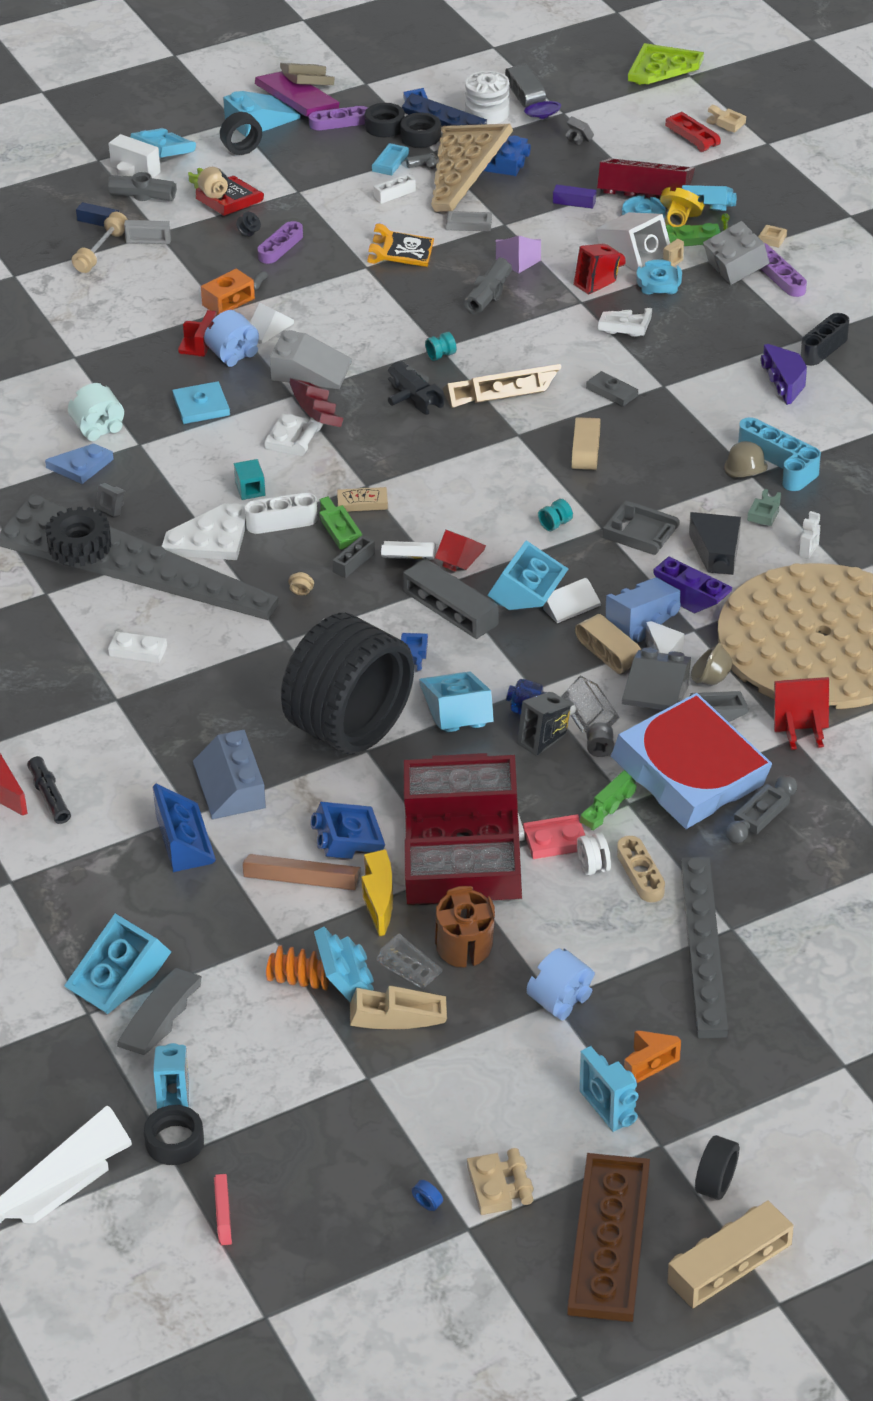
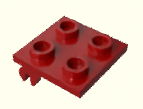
M829 677L774 681V731H786L790 750L797 749L795 729L806 728L813 729L817 748L824 747L822 728H829Z

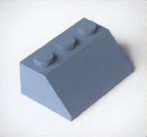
M245 730L217 735L193 760L211 819L266 808L264 782Z

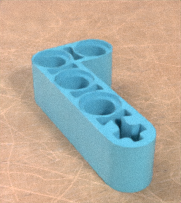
M748 417L740 421L738 443L748 441L759 445L766 461L783 468L782 485L785 489L799 491L818 477L821 456L819 449L756 418Z

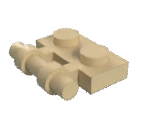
M509 1149L507 1151L508 1161L500 1162L498 1153L467 1158V1168L481 1215L512 1210L511 1199L520 1198L523 1205L533 1202L532 1192L534 1188L531 1179L526 1176L527 1165L525 1158L520 1156L519 1149ZM514 1176L515 1182L507 1184L505 1177Z

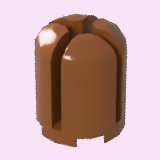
M459 886L448 890L447 895L436 906L435 945L437 946L439 956L448 964L466 968L468 942L469 955L473 966L480 964L489 956L493 946L495 906L489 896L486 898L483 894L473 891L471 886Z

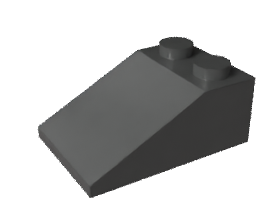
M654 648L638 650L633 659L622 704L665 710L680 702L689 685L691 657L684 656V653L676 651L669 652L668 654L658 653V650Z

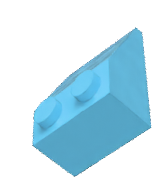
M236 91L223 97L225 119L236 112H247L259 122L262 132L300 119L298 112L272 95ZM241 125L237 130L247 137L251 125Z
M471 671L419 679L433 720L440 729L452 732L459 730L461 726L469 725L472 728H479L485 726L488 722H494L491 690Z
M115 913L64 986L106 1014H109L157 974L171 951L157 938Z

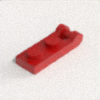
M679 112L666 118L665 126L695 144L700 152L707 151L710 146L716 147L721 143L720 136L684 112Z

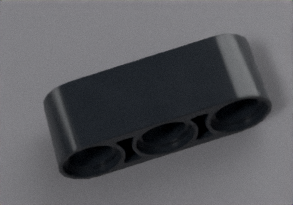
M831 314L803 336L801 358L806 365L814 366L821 363L848 340L849 317L846 314Z

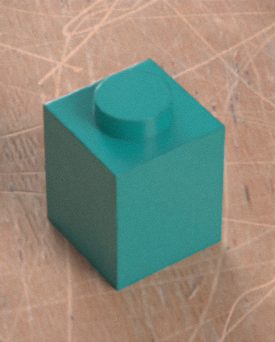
M258 459L234 463L235 484L241 500L266 496L265 478Z

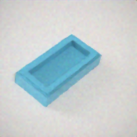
M389 143L372 164V172L392 176L408 156L409 148Z

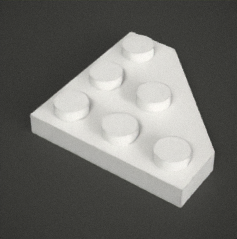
M224 503L167 531L162 547L182 557L237 560L246 528L245 505Z

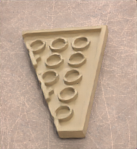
M510 124L443 126L441 128L443 134L439 141V163L436 164L437 171L435 172L434 180L436 188L433 190L434 197L431 203L435 212H448L456 208L457 204L466 195L469 188L476 182L479 175L513 132Z

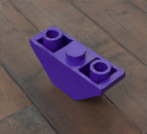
M765 344L763 355L760 357L761 366L767 370L771 382H774L778 395L782 396L786 405L791 404L806 386L807 366L799 353Z
M670 556L653 569V573L658 579L680 590V607L694 614L718 604L732 591L731 586Z

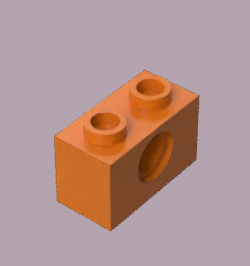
M236 268L201 286L202 305L211 311H216L217 315L227 310H233L255 299L254 280Z

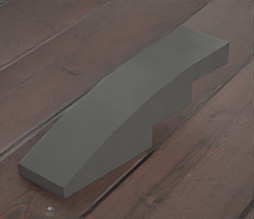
M178 968L170 972L147 997L118 1040L117 1047L141 1055L148 1053L172 1031L173 1020L186 1009L187 998L201 987L202 976Z

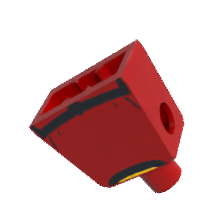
M607 244L580 246L573 285L589 295L614 283L617 279L618 267H622L626 263L625 256Z

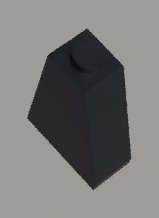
M690 512L689 536L707 572L734 575L740 538L741 517Z

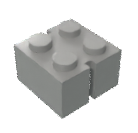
M742 221L703 242L708 262L718 273L720 272L721 276L730 285L770 264L764 242L756 234L752 233Z

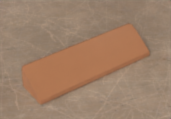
M249 854L243 861L244 877L348 890L356 889L361 872V867L255 854Z

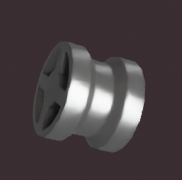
M597 722L590 725L586 730L587 750L591 755L605 757L613 752L614 734L609 724Z

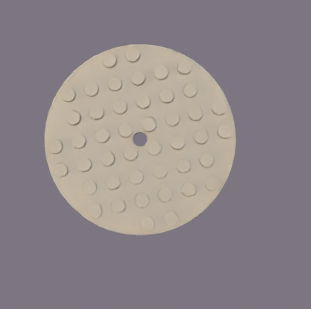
M795 563L790 566L768 570L746 581L727 599L718 620V643L722 644L723 648L732 658L731 670L743 682L749 681L759 688L760 693L773 699L774 681L829 677V706L835 705L836 709H848L873 704V574L863 571L858 567L823 563Z

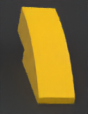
M386 849L364 854L365 876L361 877L362 897L379 936L385 935L393 909L392 870Z

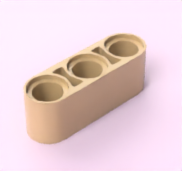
M576 417L572 469L597 470L600 418Z
M597 614L575 626L578 640L612 670L621 674L631 669L633 659L641 648L603 615Z

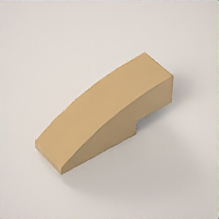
M388 986L386 993L356 988L350 1002V1026L372 1029H411L442 1024L447 1020L446 996Z

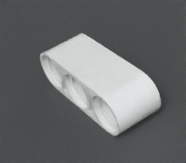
M298 493L250 501L245 505L246 529L251 533L260 534L313 525L318 520L317 498L312 493Z

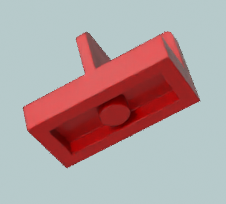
M207 310L202 322L185 321L183 323L184 338L178 348L179 354L205 357L209 347L205 343L204 335L207 327L211 329L214 322L212 320L217 316L216 311Z

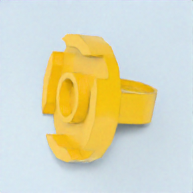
M670 187L665 188L660 197V202L668 209L665 225H671L673 228L685 225L688 217H698L702 214L704 202H698L699 196L690 191L676 188L674 192L670 191ZM678 215L681 218V224H672L670 216Z

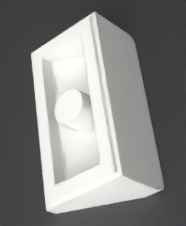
M583 578L554 590L544 604L543 610L556 623H560L601 606V602L589 580Z

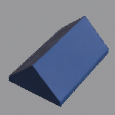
M155 783L153 786L155 814L173 872L213 864L216 858L198 803Z

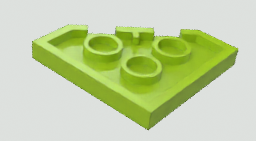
M644 43L628 73V81L635 82L636 84H650L699 70L704 60V52Z

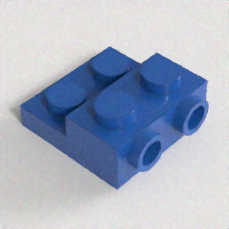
M509 136L483 171L517 176L520 168L524 167L525 158L530 155L531 145L528 144V139L520 138L519 136Z
M320 801L316 813L312 814L311 828L318 831L317 846L319 849H324L326 857L352 859L355 851L376 852L383 850L385 847V842L372 806Z

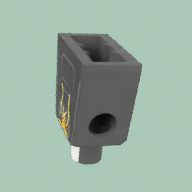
M547 692L524 700L517 744L536 756L540 755L567 733L569 716L573 715L576 711L574 703L569 699H563L553 692Z

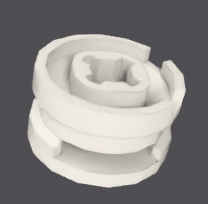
M594 833L589 838L587 835L578 837L577 852L579 860L583 863L581 868L584 874L592 875L597 870H600V872L610 871V852L603 833Z

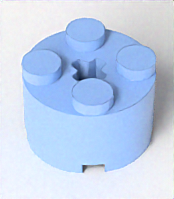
M227 310L217 315L212 320L214 324L211 329L207 327L204 340L206 345L229 367L236 365L240 359L253 357L258 351V330L241 313H237L234 310Z
M558 948L543 959L537 967L541 971L536 979L531 976L527 985V994L547 1011L563 1021L572 1012L574 1004L578 1001L584 1003L590 997L593 990L589 986L595 972L565 948L564 951Z

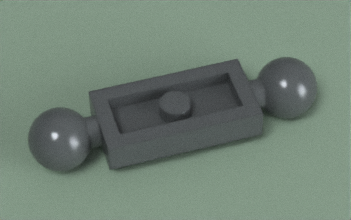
M783 775L777 779L775 788L766 784L734 814V821L726 828L727 838L733 843H742L747 839L749 831L758 834L789 805L790 796L794 795L797 791L796 780L792 776Z

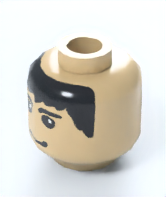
M217 167L205 168L198 176L199 188L209 198H221L229 190V178Z

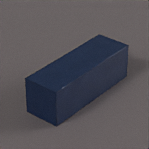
M82 202L76 209L77 221L104 227V221L112 212H119V210Z

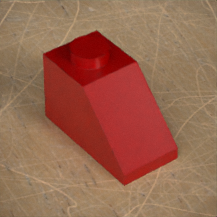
M445 529L435 558L443 561L442 567L456 571L457 567L467 570L485 550L486 545Z

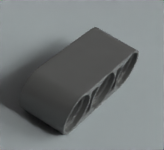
M527 64L506 68L505 76L509 79V87L523 107L546 101L544 87Z

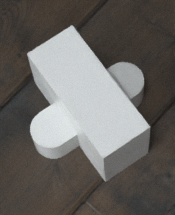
M122 134L109 142L111 166L117 168L118 176H133L138 172H147L154 178L161 172L158 147Z

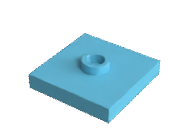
M219 381L172 390L173 398L183 424L230 415V409Z

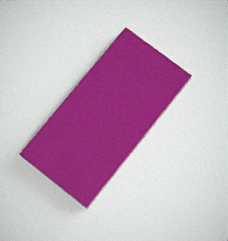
M282 71L255 77V84L306 117L315 111L339 109V101L311 84L293 83Z

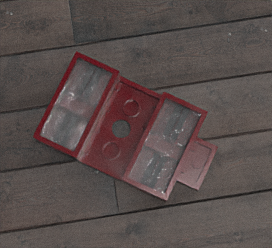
M487 753L435 755L432 756V759L404 760L406 822L405 887L407 904L439 903L447 895L448 890L459 886H471L473 891L483 894L486 898L489 896L491 900L522 899L515 755L487 756ZM466 832L469 836L457 837V833Z

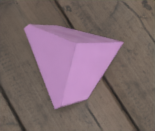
M515 236L505 240H496V260L499 257L506 259L512 265L513 271L521 273L541 261V239Z

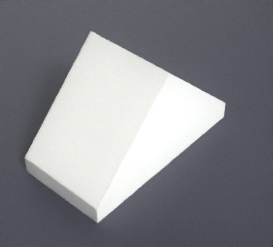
M259 303L250 323L258 330V343L263 344L293 325L294 320Z
M652 621L646 622V644L648 648H654L658 650V653L666 654L672 651L684 652V633Z

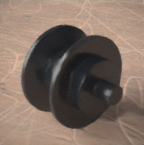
M248 211L237 219L236 225L243 235L250 237L260 229L261 222L254 213Z

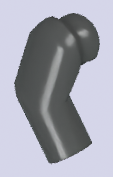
M433 154L406 157L407 168L426 165L428 169L436 168L437 157Z

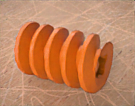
M279 945L276 952L271 953L266 968L267 981L271 982L276 977L277 982L281 984L287 979L290 985H295L299 981L301 987H306L310 983L313 989H317L322 984V988L327 990L330 980L326 977L322 959L318 960L317 951L313 950L310 958H306L305 949H301L299 955L295 956L294 947H290L287 954H283V947Z

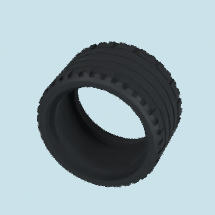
M341 612L323 619L306 633L295 648L287 664L281 685V704L285 718L292 725L343 753L356 754L369 749L391 730L407 703L414 678V662L411 650L404 641L353 614Z

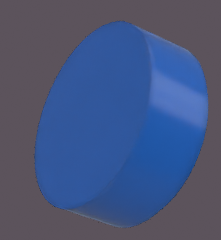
M419 1180L412 1188L414 1199L427 1210L435 1211L443 1202L441 1193L428 1181Z

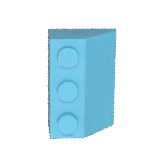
M526 540L487 596L508 610L542 607L564 577L568 568Z

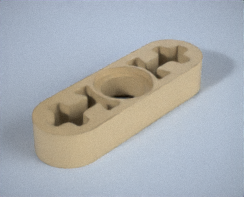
M622 837L617 844V857L640 898L647 902L660 901L665 894V881L646 847L638 837ZM631 851H635V856L632 857ZM636 866H645L648 868V870L644 872H638L633 868Z

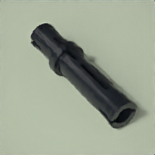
M36 756L31 758L27 766L34 778L33 784L35 788L41 792L53 815L54 821L57 824L66 823L71 818V813L55 784L56 778L54 774L48 771L42 757Z

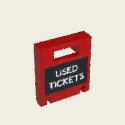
M234 175L228 177L230 186L228 192L221 197L223 200L209 198L200 188L196 189L197 200L224 216L260 203L264 199L263 192L258 191V189Z

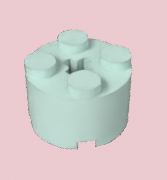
M101 383L88 384L76 392L78 396L74 401L70 400L68 413L88 440L96 441L101 435L110 432L117 433L121 430L124 409L109 387L102 386Z

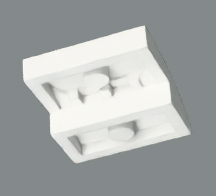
M384 541V545L381 548V556L383 558L435 559L436 545L431 542Z

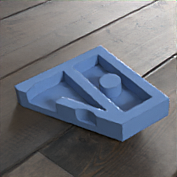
M93 443L46 459V468L83 484L113 460V451Z

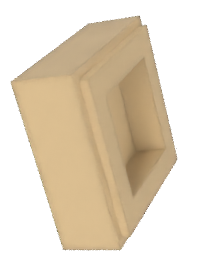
M766 225L758 237L767 245L779 248L787 236V230Z
M676 239L664 247L663 260L670 261L673 267L683 261L684 241Z

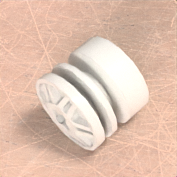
M490 70L479 71L469 75L465 80V112L487 119V124H497L507 119L509 116L508 77L500 72Z

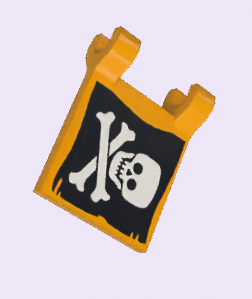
M375 224L374 232H379L381 235L374 234V243L370 244L368 252H373L376 255L369 254L367 262L375 264L382 260L428 267L434 238L393 232L383 224ZM384 242V246L382 249L378 244Z

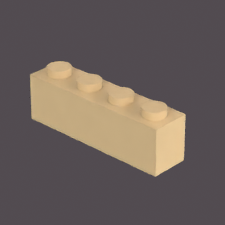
M769 1200L758 1207L754 1206L741 1218L734 1222L726 1223L719 1232L711 1237L701 1239L695 1247L686 1253L676 1255L668 1266V1284L693 1309L791 1246L794 1225Z

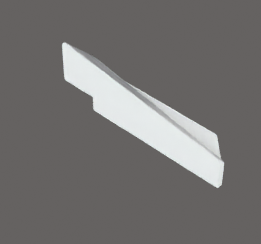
M105 1106L0 1196V1223L6 1218H21L23 1223H36L109 1170L108 1162L105 1159L132 1145L129 1136L109 1106Z

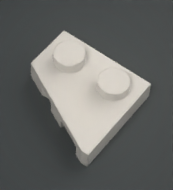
M645 308L644 314L632 315V310L603 312L599 320L598 330L609 334L617 332L627 333L634 337L645 335L652 317V308Z

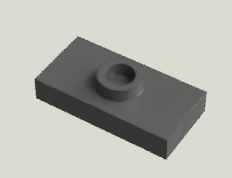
M600 371L586 381V389L623 407L638 396L637 388L603 371Z

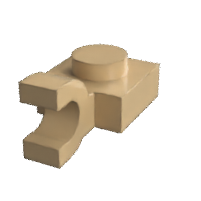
M713 104L708 108V112L713 114L707 118V123L716 124L727 131L735 133L746 123L745 115L731 109L723 111Z

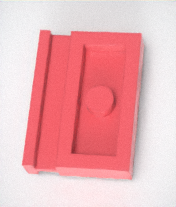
M578 814L523 823L524 834L526 835L532 859L577 852V838L585 836Z

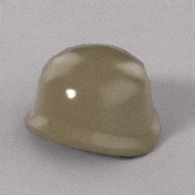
M748 441L733 445L725 462V472L731 477L752 476L768 469L761 447Z
M720 642L715 647L708 649L692 667L691 678L695 683H704L710 686L716 685L729 674L732 667V658Z

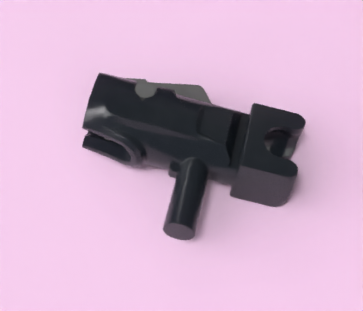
M402 360L393 363L389 367L388 372L392 377H389L388 380L396 389L400 390V392L388 397V403L391 406L411 398L416 402V408L425 415L429 414L428 405L443 408L445 402L444 391L436 384L430 385L429 377L415 371L414 368Z

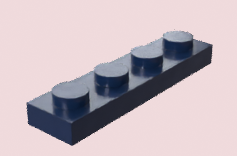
M413 93L409 95L402 105L405 114L408 115L420 112L435 115L439 118L442 127L487 124V119Z

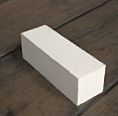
M405 174L373 186L374 198L382 204L415 192V179L411 175Z

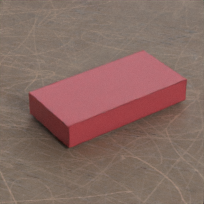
M219 1174L214 1177L218 1239L221 1245H232L227 1174Z

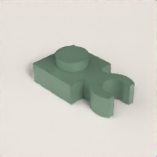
M768 489L763 490L762 499L755 498L748 512L747 521L772 526L779 513L781 493L777 492L776 496L770 497L768 496Z

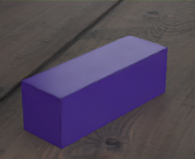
M556 184L553 191V203L593 209L596 203V190Z

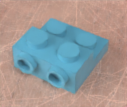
M682 186V189L699 196L698 201H704V204L709 205L710 209L726 211V207L736 206L737 195L733 193V189L730 187Z
M325 927L314 931L326 977L345 998L351 1002L356 988L373 991L374 988L371 983L374 980L370 970L367 968L365 962L367 955L360 944L356 945L348 936L341 940L336 934L332 936Z
M592 1046L581 1050L580 1092L613 1132L622 1127L632 1125L638 1117L634 1108L639 1096L635 1091L637 1082L632 1072L626 1071L619 1061L608 1065L605 1057L599 1056Z

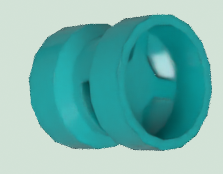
M444 332L437 338L430 337L425 340L426 352L432 361L441 359L443 355H453L457 351L455 339L450 332Z
M561 498L552 502L551 506H545L538 511L539 522L544 529L550 532L559 528L560 524H565L573 518L571 506L566 500Z

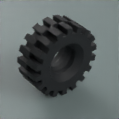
M71 507L67 508L65 513L62 511L57 512V517L52 516L50 522H47L45 530L48 552L55 561L59 559L60 564L64 565L66 562H69V566L73 567L75 563H80V566H86L85 562L94 564L96 563V558L102 560L104 553L108 554L110 552L109 547H111L112 543L109 521L106 515L102 516V512L99 510L94 512L93 508L90 507L87 510H83V507H77V510H72Z

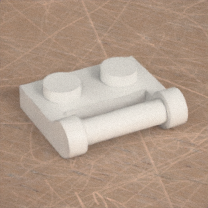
M282 413L265 440V449L303 456L307 452L308 444L315 432L321 429L323 423H319L313 418L308 419ZM302 430H305L300 440H297Z

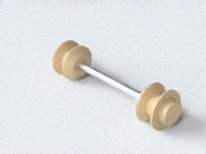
M112 212L104 221V227L107 232L91 250L80 248L72 256V264L78 271L82 273L91 271L92 267L97 263L94 252L110 234L119 237L124 233L125 220H128L126 216L120 212Z

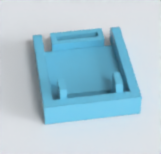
M164 128L131 133L130 137L158 147L159 157L194 152L196 148L194 141L187 140L172 132L168 133V130Z

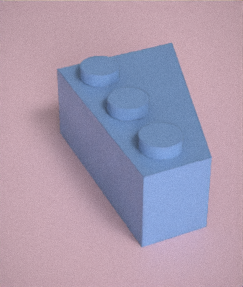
M656 577L636 584V588L633 590L622 589L619 595L608 594L606 595V619L635 643L641 642L646 637V622L652 621L662 625V623L678 613L681 606L680 590Z

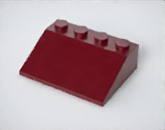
M608 158L600 162L597 188L603 189V193L616 194L617 190L624 191L626 196H637V193L646 194V198L655 197L659 199V195H662L665 188L670 187V191L675 192L676 188L682 189L683 185H690L695 167Z

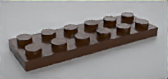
M587 1153L568 1300V1316L633 1322L650 1159Z

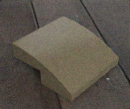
M280 63L282 72L293 83L334 85L335 77L326 75V66Z

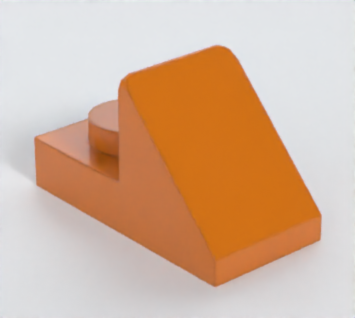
M635 1031V1052L624 1059L625 1070L631 1071L636 1082L639 1083L680 1060L681 1039L678 1036Z

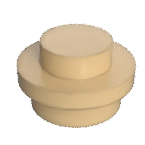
M298 572L289 577V588L294 594L307 595L314 587L313 579L306 573Z

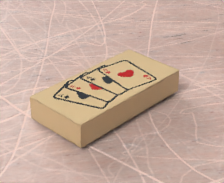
M387 487L337 490L338 506L343 505L347 512L388 509Z

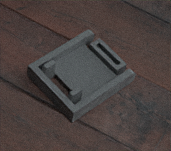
M626 500L604 526L603 538L656 555L674 533L675 529L678 528L680 520L675 516ZM623 519L631 520L622 531Z

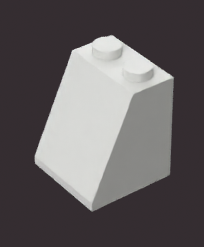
M628 212L595 229L599 244H607L619 253H622L625 256V265L637 272L639 266L641 268L644 267L645 262L663 260V248L670 244L663 214Z

